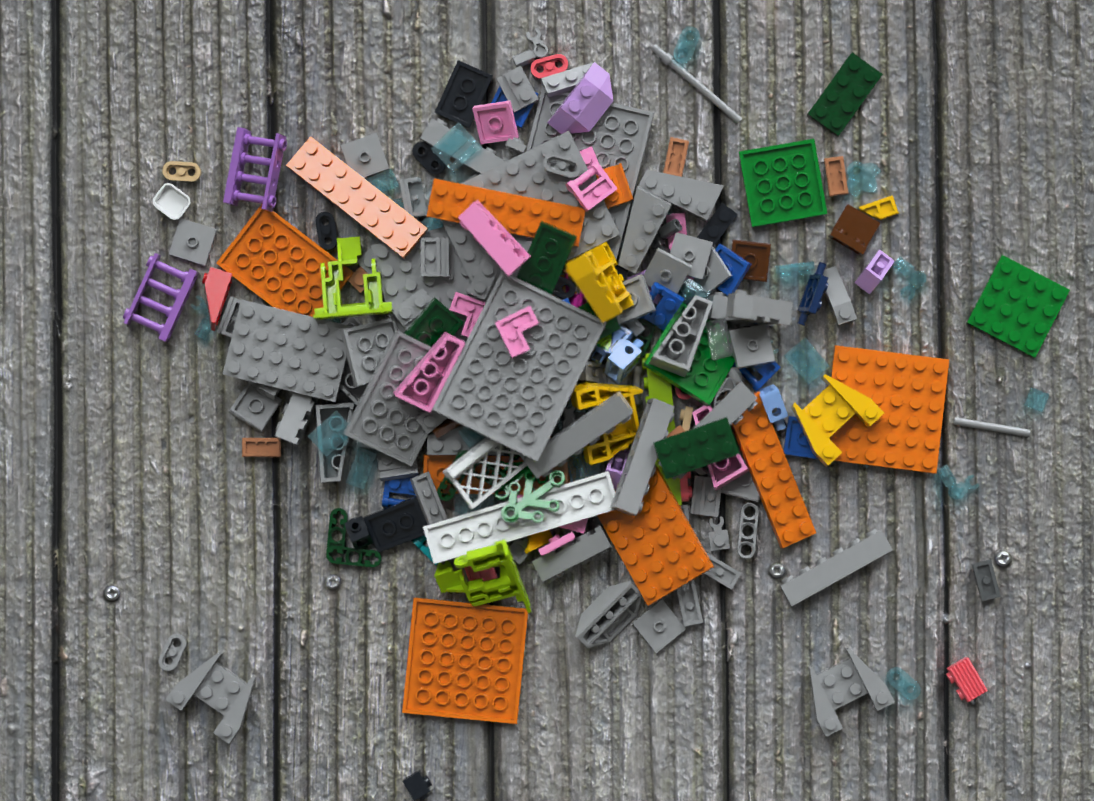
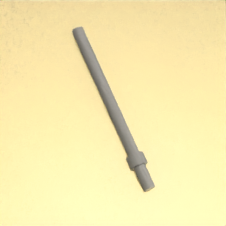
M656 44L651 48L662 59L661 62L673 68L734 122L738 124L742 120V117L677 63L669 52L666 53Z

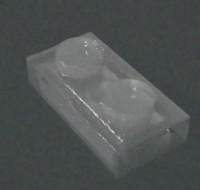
M726 318L706 322L712 360L732 356Z

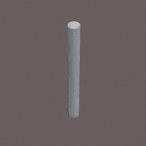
M954 417L953 425L1025 437L1030 436V429Z

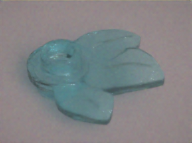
M859 161L850 163L847 167V174L849 176L847 186L849 192L854 197H857L861 190L870 193L876 192L877 182L875 176L881 172V169L874 163L863 164ZM853 168H859L860 173L854 174Z

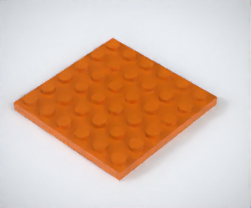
M835 345L831 377L871 398L884 414L868 428L855 414L829 438L842 452L834 461L936 474L949 359Z
M414 597L402 713L517 724L528 618L526 608L487 604L472 606L471 603Z

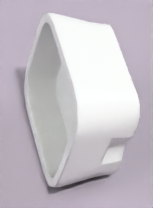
M171 183L164 184L153 198V205L173 220L179 219L191 203L188 195Z

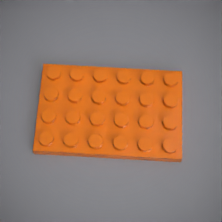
M261 204L216 264L226 272L233 273L232 276L272 307L313 317V314H315L314 308H324L320 263H325L326 278H329L328 262L338 260L276 212L262 209ZM343 266L344 281L340 282V291L354 273L346 266Z
M656 467L654 475L649 479V490L643 496V507L640 513L630 516L620 511L612 510L597 515L648 606L714 568L658 467Z

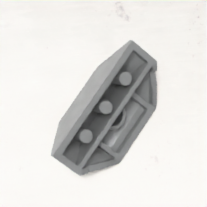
M630 581L609 586L581 614L575 636L587 648L609 643L637 615L640 598H642L640 591Z

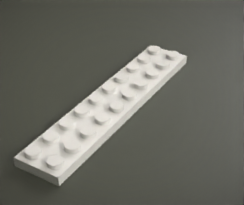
M609 471L564 484L561 487H554L538 498V500L547 501L557 500L560 508L555 513L550 512L548 509L528 506L522 510L532 513L541 511L544 520L540 524L526 519H518L514 523L505 522L501 517V510L508 504L509 501L430 524L424 526L423 529L433 563L436 564L466 555V551L495 545L494 542L506 539L509 542L615 510L610 508L615 491ZM523 497L517 498L516 504L522 501ZM554 503L550 505L552 509L557 507ZM509 512L507 515L512 517L514 512ZM536 515L534 519H541V515Z

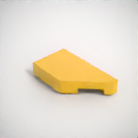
M893 195L858 207L860 211L879 220L899 214Z
M550 530L527 536L528 543L525 553L527 554L549 543V539L553 537Z

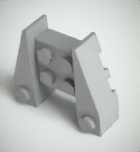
M735 290V293L728 294V297L723 292H714L713 295H707L706 297L707 300L713 301L707 319L737 321L739 323L750 322L759 325L766 324L767 326H774V324L790 326L793 302L747 295V291Z
M848 647L845 648L849 656L848 659L818 674L815 673L811 665L808 666L815 719L825 737L843 729L834 710L865 694H868L877 711L895 703L887 685Z
M220 651L178 682L166 698V701L182 711L194 695L224 715V718L213 733L229 744L243 725L257 676L254 675L248 683L217 662L223 654Z

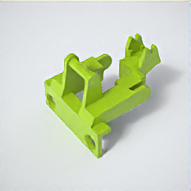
M360 236L337 238L338 261L328 262L329 278H326L325 263H320L324 308H314V319L324 320L392 314V302H383L381 273L377 272L375 258L371 259L372 274H363L365 302L343 304L340 293V282L344 281L343 266L358 265L357 256H362V244Z
M506 539L494 542L495 545L466 551L467 555L459 556L454 560L457 568L472 566L474 572L500 566V578L483 581L481 578L467 582L462 569L453 571L452 565L448 560L445 561L444 565L441 562L438 563L434 576L441 593H466L468 601L472 606H479L516 596L518 602H524L527 612H532L529 597Z

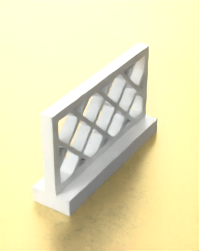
M485 437L442 472L446 478L450 479L470 509H473L527 466L524 461V455L514 452L512 449L510 451L501 450L502 444ZM490 451L497 452L496 463L487 462V456ZM501 452L510 454L508 465L500 464ZM514 454L520 455L524 461L519 466L512 465ZM476 462L483 463L481 475L472 473L473 465ZM486 464L495 465L494 476L485 475ZM499 466L508 467L506 477H498ZM461 474L468 475L466 486H461L456 480ZM472 476L481 477L479 488L470 487ZM484 478L493 479V486L489 490L483 489ZM470 489L479 490L478 499L473 503L469 498Z

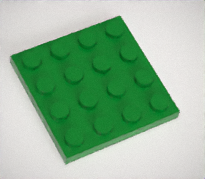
M814 139L738 152L751 227L827 215Z
M1001 255L966 323L1035 358L1070 289Z
M682 303L665 327L643 365L708 407L735 362L734 357L728 352L730 338L726 330L707 319L690 369L685 377L649 364L655 352L688 305Z

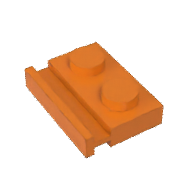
M619 163L618 165L603 169L617 187V190L604 199L607 209L633 201L634 199L622 164Z

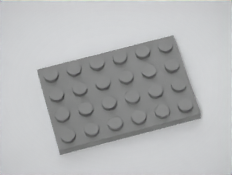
M241 299L223 375L336 402L347 358L340 330L351 328V326L327 320H315L311 316Z
M396 330L343 434L412 466L428 436L415 420V417L424 410L396 397L393 392L432 347Z

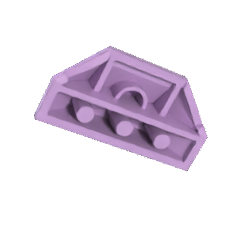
M594 62L547 123L560 134L570 131L571 134L591 131L613 102L609 73Z

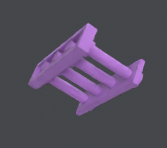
M237 127L223 203L237 206L240 200L262 204V209L272 212L273 207L276 205L275 194L283 153L287 148L286 136L276 133L275 140L254 137L251 135V131ZM249 145L273 147L271 159L248 155ZM253 163L270 166L268 177L245 174V164ZM244 181L266 185L264 196L241 193V183Z
M155 253L147 261L146 266H148L146 274L130 309L127 308L125 310L123 319H125L124 323L130 325L131 321H135L157 331L160 335L158 339L168 342L199 272L193 269H189V272L180 271L160 262L161 256ZM155 268L182 279L181 282L184 283L181 289L176 290L151 279ZM147 286L173 296V299L176 300L173 307H167L144 297ZM139 303L166 314V317H168L166 323L160 325L136 314Z

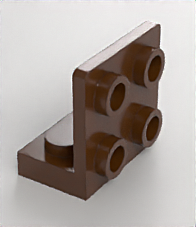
M847 204L828 237L862 256L880 223Z

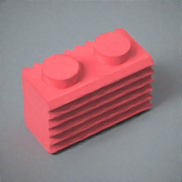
M964 657L946 668L948 671L946 676L951 684H956L958 688L956 693L961 700L965 699L966 702H970L988 691L968 657Z

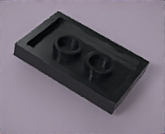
M458 60L435 113L470 129L474 120L472 108L481 105L493 75Z
M416 496L363 517L377 552H382L425 535L423 527L427 526Z

